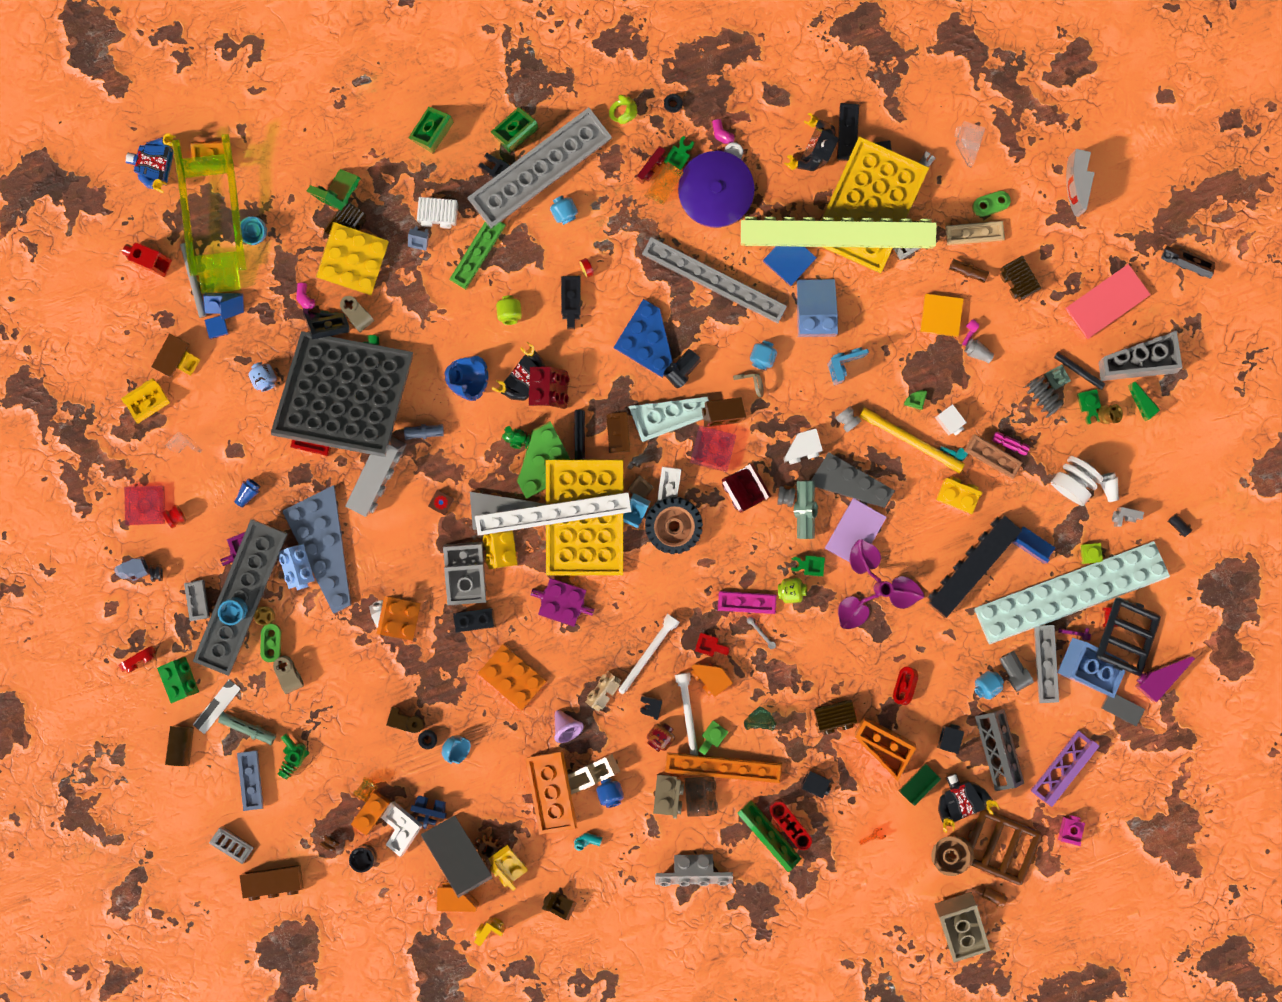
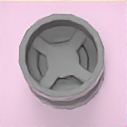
M851 406L836 417L839 423L845 424L843 429L847 433L862 421L859 416L854 417V410Z

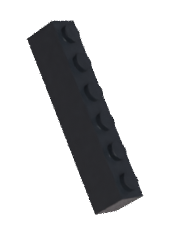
M1005 515L1000 518L997 516L991 522V529L988 532L984 531L978 537L979 543L975 547L972 545L965 552L966 558L963 561L959 560L953 566V573L950 576L947 574L940 581L941 587L938 590L934 589L928 595L929 600L927 604L943 618H947L1022 531Z

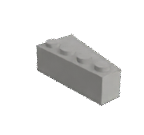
M1177 331L1104 356L1098 362L1101 381L1178 373L1182 369Z
M391 436L386 457L370 454L345 507L364 517L375 512L378 506L376 502L379 496L382 497L386 490L385 485L391 479L394 473L393 469L401 459L402 452L407 445L406 443Z

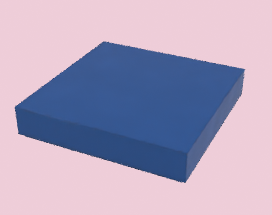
M775 246L764 258L763 262L791 287L817 257L805 247Z

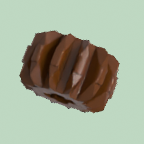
M492 833L489 839L486 834H483V841L477 837L476 842L479 845L473 844L475 849L478 850L477 852L481 859L484 860L485 865L489 861L488 858L497 853L499 849L505 847L504 844H497L501 840L500 837L495 841L493 840L494 834ZM486 845H489V848H493L491 855H488V852L484 853L483 850L486 848Z

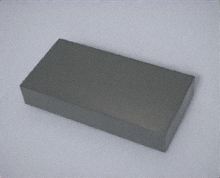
M1117 694L1114 698L1107 696L1101 706V709L1134 726H1137L1145 711L1144 708Z

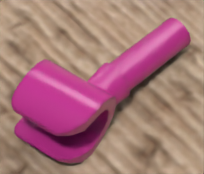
M974 319L966 325L970 331L962 343L964 346L968 344L971 336L979 328V324Z

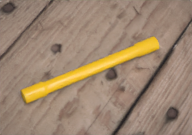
M864 407L859 416L870 424L880 427L942 462L957 473H960L965 463L953 456L943 453L881 418L866 407Z

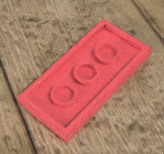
M1127 264L1065 309L1084 336L1089 339L1150 296V293L1130 265Z

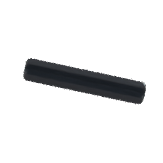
M581 409L574 411L575 460H585V411Z

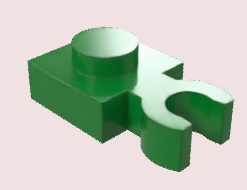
M685 136L681 137L679 148L673 146L664 160L666 165L679 173L690 157L686 152L690 151L694 146L693 141L689 146L683 144Z
M1097 389L1078 393L1077 397L1081 413L1087 411L1085 418L1087 425L1091 424V416L1096 417L1097 423L1100 422L1098 412L1096 411V409L1101 407Z
M805 556V561L798 557L791 558V560L799 563L798 567L791 568V571L797 572L804 569V575L823 577L825 557Z

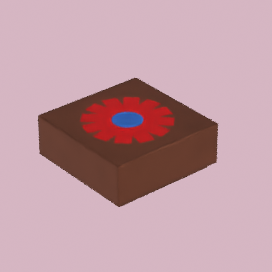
M437 490L428 507L446 515L454 498Z

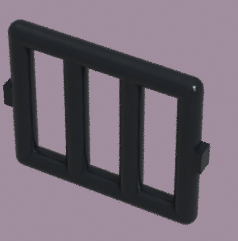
M1120 597L1115 598L1096 653V658L1113 665L1114 669L1119 671L1125 670L1134 675L1141 676L1161 616L1145 609L1144 605L1140 603L1134 604ZM1120 607L1151 619L1149 631L1118 618ZM1114 625L1145 637L1143 649L1111 636ZM1108 643L1139 655L1137 667L1105 654Z

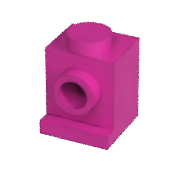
M1077 816L1063 817L1058 840L1081 846L1085 823L1081 822V818ZM1072 827H1076L1074 834L1070 832Z

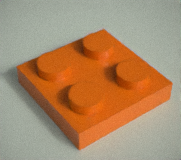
M384 596L376 634L413 641L421 603Z

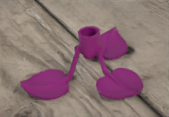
M859 539L853 545L849 561L851 568L857 574H863L867 571L877 581L874 585L875 594L861 601L853 596L844 598L838 607L840 627L842 629H853L862 625L869 616V608L863 605V603L879 596L889 597L891 603L900 609L908 608L924 598L920 587L908 577H896L891 584L887 581H881V578L872 573L870 569H875L879 566L881 555L874 545L863 539Z

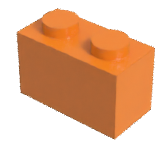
M373 792L350 825L367 836L386 811L391 801L379 792Z

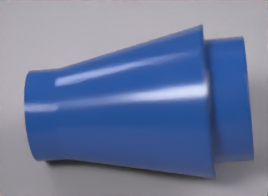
M249 478L243 481L234 500L235 504L244 508L259 493L260 485Z

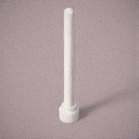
M669 614L663 619L664 626L622 683L619 693L624 694L668 632L672 631L673 628H677L680 623Z
M690 672L675 674L676 683L681 688L690 754L698 755L688 689L689 681H691Z

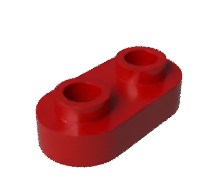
M150 646L123 661L118 666L122 672L130 673L138 668L137 664L142 661L145 664L155 658L153 655L156 651L153 646Z
M903 667L900 670L893 692V700L897 704L908 705L912 701L919 677L916 669Z

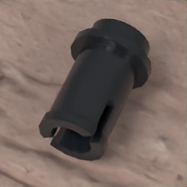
M1177 513L1167 521L1184 538L1193 530L1191 525H1187Z

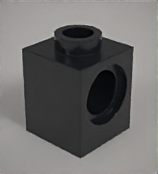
M950 723L948 727L943 726L937 748L959 754L964 731L959 730L960 726Z
M808 770L800 787L823 799L824 795L828 796L832 785H830L831 781Z

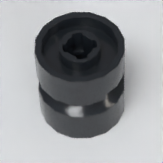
M367 844L358 846L349 856V865L354 871L360 873L367 872L377 862L376 850Z

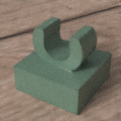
M1062 365L1044 374L1047 381L1050 382L1051 388L1053 387L1055 390L1071 381Z

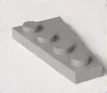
M470 492L473 530H477L476 515L546 504Z

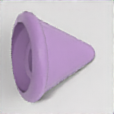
M556 710L555 741L557 743H566L576 738L584 728L583 723L560 710Z

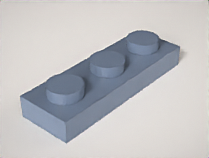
M258 750L237 753L243 811L263 809Z

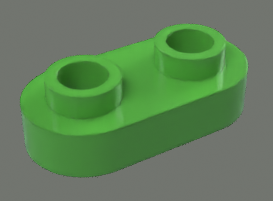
M998 191L977 198L973 203L972 209L979 217L988 216L1007 209L1011 199L1008 193ZM1002 197L1004 203H999L998 198ZM980 203H984L986 209H982Z
M276 624L265 625L261 630L260 655L266 662H274L281 655V629ZM270 630H274L275 635L273 637L269 636ZM270 649L274 650L273 656H269L268 651Z

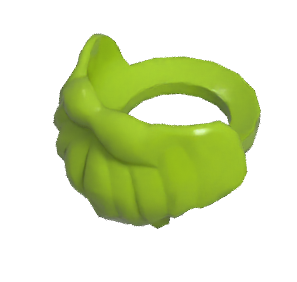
M619 95V100L610 107L609 116L615 122L626 124L637 116V105L631 97ZM621 105H627L624 114L616 118L614 115L616 108Z

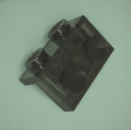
M714 777L684 778L687 817L717 814L718 803L715 795L716 782Z

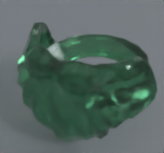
M759 706L744 720V727L746 730L762 728L773 731L776 727V721L770 712Z

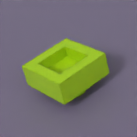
M1101 543L1080 545L1082 564L1100 563L1103 561Z

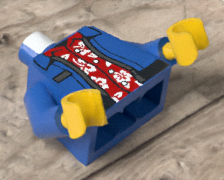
M169 133L165 134L164 137L146 142L145 145H140L137 154L128 152L126 155V163L135 165L134 172L138 175V179L147 188L160 193H164L161 187L163 185L167 186L174 150L169 146H176L175 143H172V139L176 138V135Z

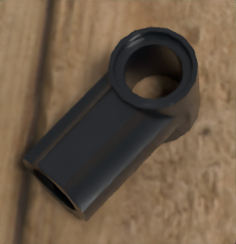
M688 349L676 363L669 365L665 369L663 375L676 389L680 388L688 381V375L701 362L700 357Z

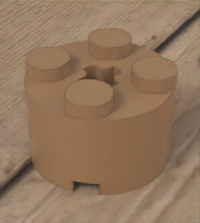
M951 835L942 838L934 845L931 858L940 873L946 876H957L970 868L973 863L974 852L971 843L965 838ZM954 851V854L957 855V858L952 860V857L949 856V853Z

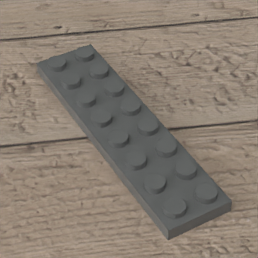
M250 520L193 662L227 676L231 674L253 620L254 613L258 608L288 533L257 520ZM229 598H241L247 605L248 612L246 617L235 625L224 624L218 617L219 606Z

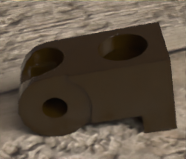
M391 707L386 726L411 733H418L423 729L424 721L420 716L415 715L411 717L400 714L399 707Z

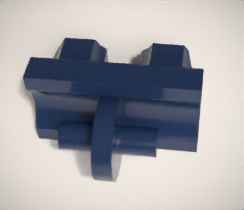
M418 796L410 811L425 814V817L418 816L417 821L423 823V829H427L428 824L435 826L437 820L430 819V816L446 819V802L435 800L434 808L431 810L426 808L429 798Z

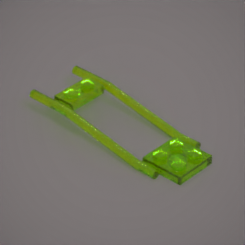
M221 134L224 154L183 159L179 139L172 140L190 276L199 275L202 294L240 290L238 270L247 269L229 134ZM227 173L236 251L194 256L185 178Z

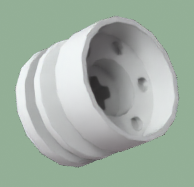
M1069 456L1067 459L1069 464L1063 465V469L1068 474L1058 472L1052 479L1051 485L1074 503L1084 506L1091 497L1087 487L1096 490L1098 488L1096 483L1101 484L1103 477L1089 463L1077 457Z

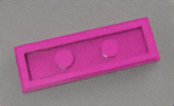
M719 591L718 611L775 614L777 595Z

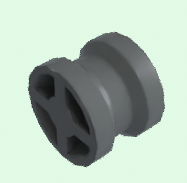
M780 486L777 505L787 504L788 507H792L795 488L785 489V487Z

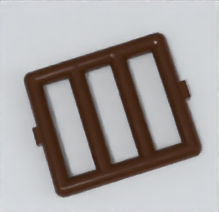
M987 809L982 810L973 831L970 830L968 835L973 850L986 818L996 821L997 824L982 861L973 859L971 866L1016 885H1022L1030 865L1034 864L1036 859L1034 855L1042 833L993 812V814H990ZM1005 825L1015 829L1001 866L998 869L989 865V862ZM1022 833H1025L1033 838L1018 876L1007 873L1020 837Z

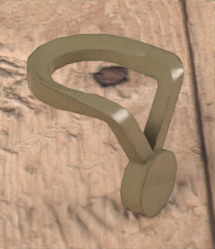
M759 374L733 376V380L753 377L756 394L758 397H763V383Z

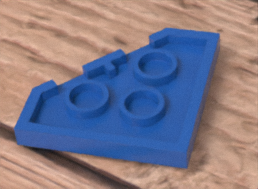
M643 299L613 348L663 378V373L671 365L672 358L661 312L658 307Z

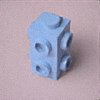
M304 544L280 551L279 562L282 566L288 589L296 587L297 590L307 588L308 583L315 581Z

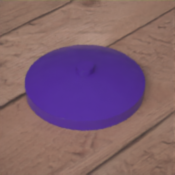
M724 151L705 152L693 158L684 168L678 185L679 200L686 214L698 224L710 228L730 226L739 221L749 210L754 197V180L747 165L737 156Z

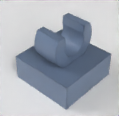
M417 226L414 229H410L408 247L426 251L429 240L428 229H425V232L418 231Z

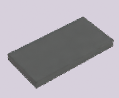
M456 816L421 834L422 839L458 898L492 879V875Z

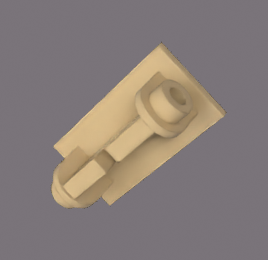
M607 671L599 679L597 687L588 694L586 703L598 712L600 709L603 710L610 700L605 694L608 692L613 696L620 686L621 680Z

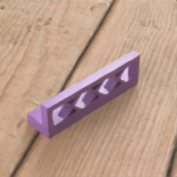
M1077 730L1030 791L1052 807L1099 748V745ZM1078 737L1087 742L1081 750H1075L1074 742ZM1072 753L1073 762L1070 765H1063L1062 757L1065 754ZM1061 768L1059 780H1051V771ZM1049 783L1050 791L1044 797L1037 789L1041 784Z

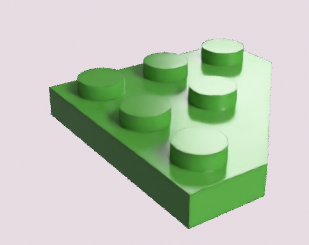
M551 421L533 429L531 434V440L517 478V482L526 499L546 489V459L571 460Z

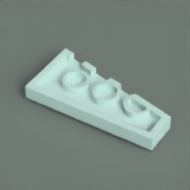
M707 397L634 405L629 406L641 441L645 442L703 420L702 408L705 407L704 403L709 400Z

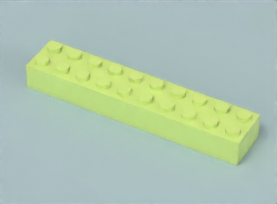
M745 217V220H741V246L934 248L936 246V223H932V219H920L919 222H912V219H901L899 222H893L891 218H882L880 222H873V218H862L861 222H854V218H842L841 221H834V218H823L822 221H815L814 217H804L803 221H795V217H784V221H777L776 217H764V220H757V217Z

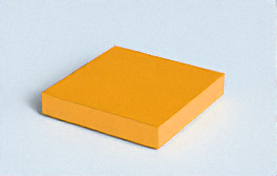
M925 294L920 332L958 337L963 298Z

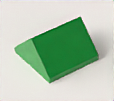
M428 107L408 138L433 154L454 123L452 117L447 113Z
M518 107L497 125L491 133L511 154L538 130V124L530 115Z

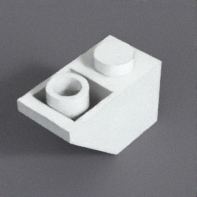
M817 429L796 435L784 457V463L789 462L791 465L801 462L800 458L807 456L808 459L819 456V452L823 450Z

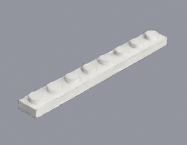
M626 492L476 515L475 521L478 535L628 513L631 512L629 493Z

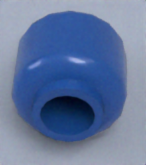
M612 778L602 780L601 785L596 789L600 804L606 806V808L618 806L624 799L620 782L612 781Z

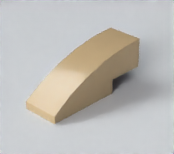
M613 754L568 774L571 795L619 773L620 769Z

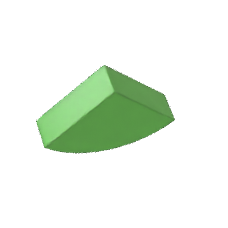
M927 391L912 393L906 398L903 405L922 410Z

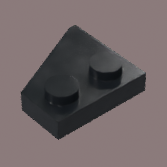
M303 308V316L312 340L350 332L344 313H330L320 310V313L309 312V308Z

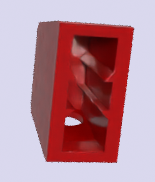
M136 242L133 246L126 244L122 250V254L127 256L128 261L164 278L172 262L170 258L162 253Z

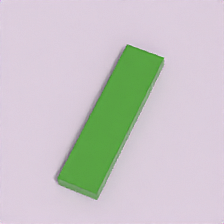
M484 222L449 280L466 290L506 225L500 222L490 229L487 223Z

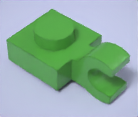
M712 721L702 734V737L706 740L698 751L705 755L712 744L718 747L728 734V731L715 721Z

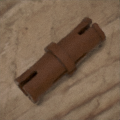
M954 258L949 267V270L960 273L967 279L972 278L982 283H985L989 274L988 271L974 267L971 263H963Z

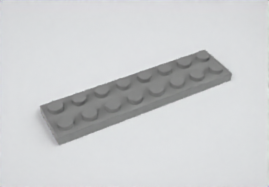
M587 108L471 194L468 200L490 229H492L609 142L612 137L591 109Z

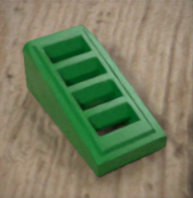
M1132 382L1128 385L1143 420H1150L1160 409L1137 382Z

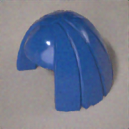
M469 356L455 360L444 372L446 384L461 398L476 401V399L483 395L484 389L487 387V365L479 356Z

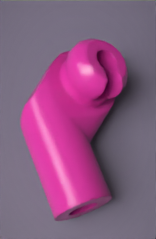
M713 120L715 138L724 144L734 142V134L723 130L722 120Z
M297 283L296 300L303 308L313 309L315 307V300L310 299L306 295L307 284Z

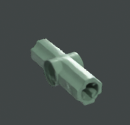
M797 481V501L794 504V515L797 518V538L814 539L815 518L818 513V505L815 501V481Z

